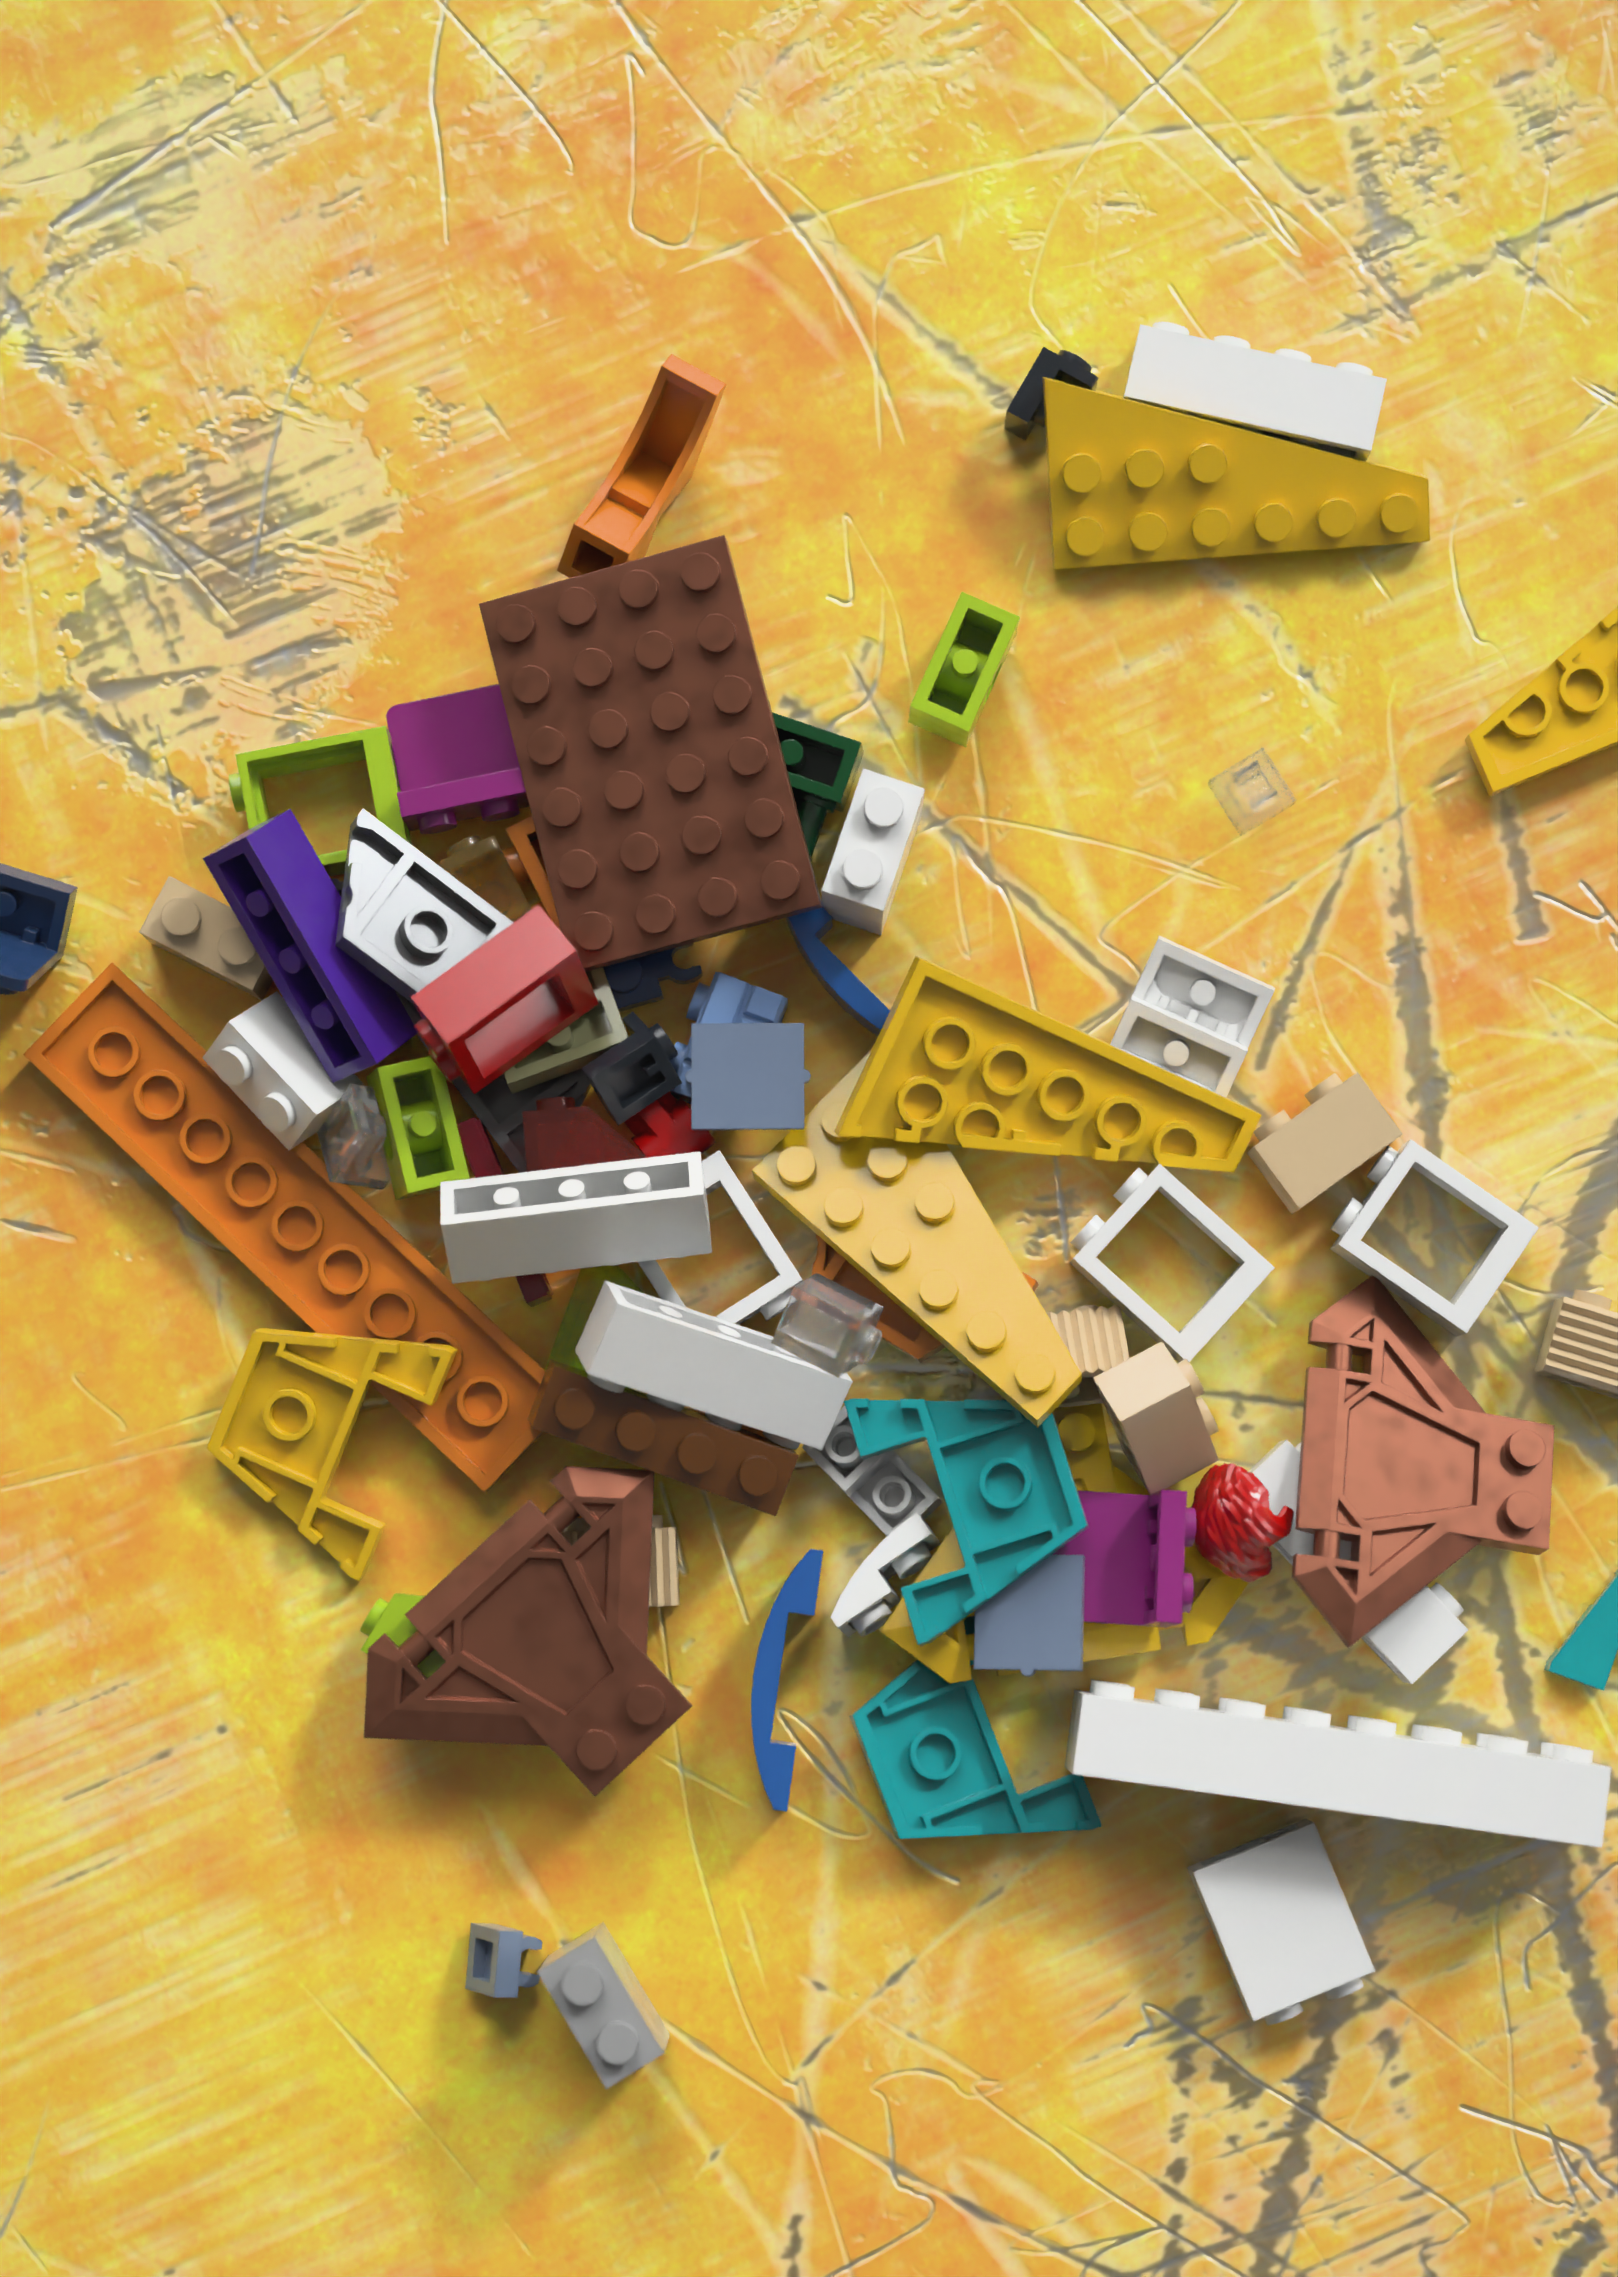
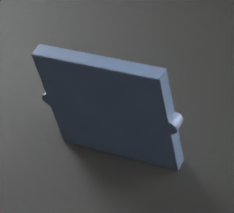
M692 1023L691 1070L685 1074L687 1083L691 1084L692 1131L805 1130L804 1084L810 1081L811 1074L808 1070L804 1069V1023Z
M1050 1555L975 1610L974 1669L1021 1670V1673L1027 1677H1032L1036 1671H1083L1084 1555Z

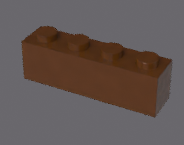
M550 1359L528 1416V1421L532 1428L770 1515H777L799 1457L793 1449L780 1446L766 1437L744 1429L732 1430L712 1422L705 1415L687 1408L678 1411L649 1400L646 1393L629 1387H625L623 1392H613L604 1389L590 1381L586 1371Z

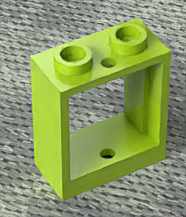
M386 726L235 754L239 773L229 775L230 792L236 812L246 811L249 829L270 819L263 779L366 760L377 819L412 845L410 831L401 817L397 792H401L392 750L391 736ZM347 850L317 855L329 877L344 874Z

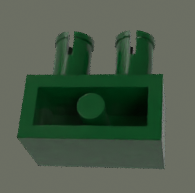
M772 712L812 862V855L827 812L834 813L835 810L844 811L864 754L862 742Z

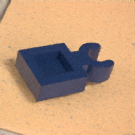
M694 943L603 967L619 1012L663 1000L660 981L670 979L678 984H690L699 980L703 976L700 965L692 966L688 969H680L673 963V956L676 951L681 948H688L694 945Z

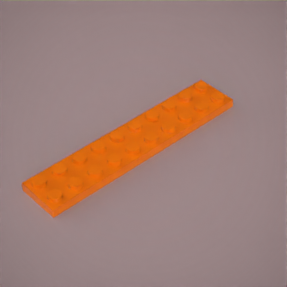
M111 963L23 1055L316 1333L442 1344L457 1348L458 1350L438 1399L431 1406L372 1380L371 1385L482 1491L487 1493L543 1434V1431L531 1427L528 1416L545 1370L306 1144L301 1142L291 1150H288L203 1060V1056L207 1051L114 963Z

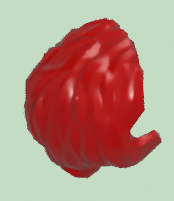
M1224 1463L1221 1466L1214 1465L1213 1468L1206 1472L1194 1491V1502L1190 1507L1194 1508L1196 1512L1194 1544L1200 1555L1210 1564L1219 1568L1224 1574L1233 1579L1240 1578L1245 1582H1254L1269 1575L1273 1566L1272 1552L1268 1547L1290 1534L1294 1511L1288 1506H1283L1279 1514L1274 1515L1269 1508V1491L1252 1472H1248L1243 1467L1233 1463Z

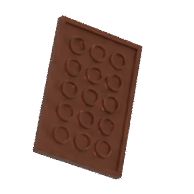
M725 535L479 604L561 932L577 951L585 972L823 908L733 559Z

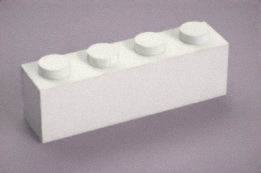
M1155 322L1152 327L1140 324L1123 396L1124 399L1170 409L1286 441L1301 443L1324 451L1367 460L1372 450L1387 382L1386 378L1373 376V371L1370 368L1350 362L1338 363L1336 367L1311 362L1312 358L1308 354L1293 349H1278L1275 351V354L1250 349L1251 345L1249 342L1234 336L1219 335L1214 337V340L1189 335L1187 328L1171 322Z
M700 1152L440 1182L441 1229L452 1284L488 1281L496 1278L538 1273H555L564 1270L606 1265L616 1266L624 1263L683 1258L691 1255L712 1253L709 1210Z
M604 1281L575 1348L589 1380L604 1389L613 1392H623L625 1387L647 1393L648 1399L678 1411H682L684 1406L705 1412V1416L712 1422L732 1430H740L742 1425L761 1430L767 1439L789 1449H797L800 1443L820 1450L823 1449L853 1382L836 1357L608 1281Z
M1288 1440L1278 1442L1248 1472H1252L1269 1491V1508L1274 1515H1278L1283 1506H1288L1294 1511L1290 1534L1273 1544L1293 1566V1556L1295 1554L1313 1555L1314 1534L1295 1530L1301 1442L1294 1447ZM1340 1540L1339 1559L1351 1560L1352 1542ZM1435 1583L1430 1589L1425 1586L1364 1635L1362 1640L1402 1682L1413 1684L1468 1629L1457 1618L1464 1611L1461 1605L1445 1588Z

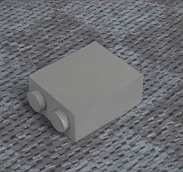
M604 1922L547 1956L537 1973L606 2089L664 2054L670 2033Z

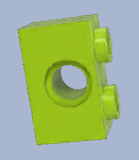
M961 592L910 705L908 722L966 747L1017 635L1020 617Z
M430 1056L377 1067L366 1079L395 1199L401 1200L441 1190L440 1182L470 1179L446 1078Z

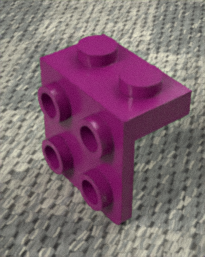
M499 684L397 704L387 711L386 720L391 736L392 750L401 792H397L401 817L409 831L419 829L421 834L441 833L456 828L457 821L481 816L483 821H499L520 814V808L530 807Z
M1161 1489L1150 1495L1077 1490L1089 1528L1052 1555L1085 1556L1084 1622L1164 1628L1182 1624V1612L1189 1613L1191 1611L1194 1593L1193 1576L1191 1573H1184L1185 1547L1193 1546L1196 1535V1512L1194 1508H1187V1491Z

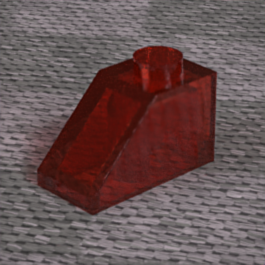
M573 1097L540 1099L536 1101V1110L522 1111L527 1172L648 1158L588 1106L575 1107V1099Z

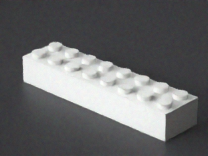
M1091 1680L1090 1692L1074 1690L1065 1768L1072 1774L1602 1848L1611 1767L1593 1763V1750L1542 1742L1540 1754L1528 1753L1527 1741L1477 1733L1476 1745L1461 1743L1462 1732L1413 1724L1411 1736L1396 1734L1397 1723L1348 1715L1347 1727L1330 1725L1331 1714L1284 1706L1283 1718L1264 1716L1266 1705L1222 1697L1219 1698L1218 1709L1199 1707L1200 1696L1187 1692L1155 1688L1154 1701L1134 1698L1135 1687L1128 1684Z

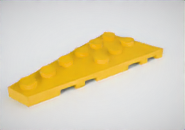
M1043 377L1052 561L1054 569L1430 541L1429 480L1424 475L1324 451L1301 443L1270 437L1243 428Z
M1618 606L1464 739L1489 797L1618 745Z
M915 956L834 1132L838 1136L878 1137L901 1142H931L960 1145L965 1148L1051 1156L1091 1157L1094 1160L1115 1162L1124 1160L1156 1163L1158 1165L1160 1163L1162 1166L1235 1173L1262 1115Z
M871 1049L804 1117L805 1130H791L752 1170L753 1178L1038 1428L1082 1382V1373L947 1144L901 1142L894 1139L861 1136V1138L838 1136L834 1132L872 1051Z

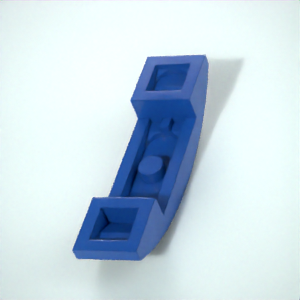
M824 908L786 917L790 932L801 955L825 990L858 1023L878 1037L890 1010L820 941L832 928L833 917Z
M810 1549L784 1583L765 1624L753 1673L751 1724L754 1750L765 1791L773 1809L787 1812L796 1743L771 1739L789 1612L807 1615L815 1614L823 1557L822 1550Z

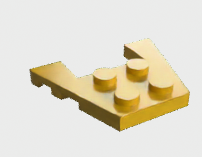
M258 1328L252 1333L206 1449L267 1503L272 1501L298 1525L297 1530L314 1545L319 1543L341 1563L339 1567L347 1575L360 1581L368 1570L386 1523L326 1497V1493L372 1380L431 1406L438 1399L458 1349L442 1344Z

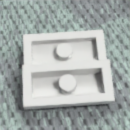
M1159 936L1110 1045L1221 1096L1227 1097L1248 1052L1250 1042L1275 991V987Z

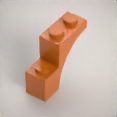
M672 354L661 365L645 406L620 455L593 499L573 524L557 569L558 572L572 578L645 557L660 516L692 477L726 388V383Z

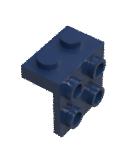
M0 863V994L12 995L27 991L63 957L78 889L77 886Z

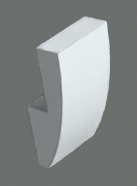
M845 1406L839 1411L822 1450L807 1445L802 1446L805 1452L886 1536L917 1512L925 1520L943 1503L939 1496L894 1450L867 1459L861 1458Z
M918 1512L898 1526L870 1553L851 1577L839 1597L831 1619L846 1636L849 1637L856 1631H858L860 1636H865L882 1627L892 1613L890 1609L901 1600L888 1579L896 1574L901 1579L915 1574L932 1557L930 1551L941 1544Z

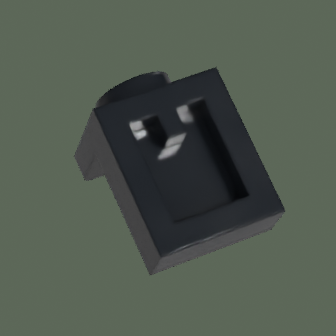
M1043 347L1006 411L1004 429L1026 441L1035 424L1045 428L1043 377L1096 391L1098 377L1091 373V366L1078 355L1066 350H1060L1056 354Z
M634 1012L622 1018L631 1036L582 1067L583 1072L607 1113L617 1125H620L682 1083L670 1060L678 1056V1052L668 1035L658 1023L648 1028Z

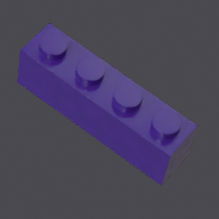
M291 809L245 831L203 858L332 1083L379 1063L417 1034L413 1026L414 1024L395 990L335 945L341 896Z

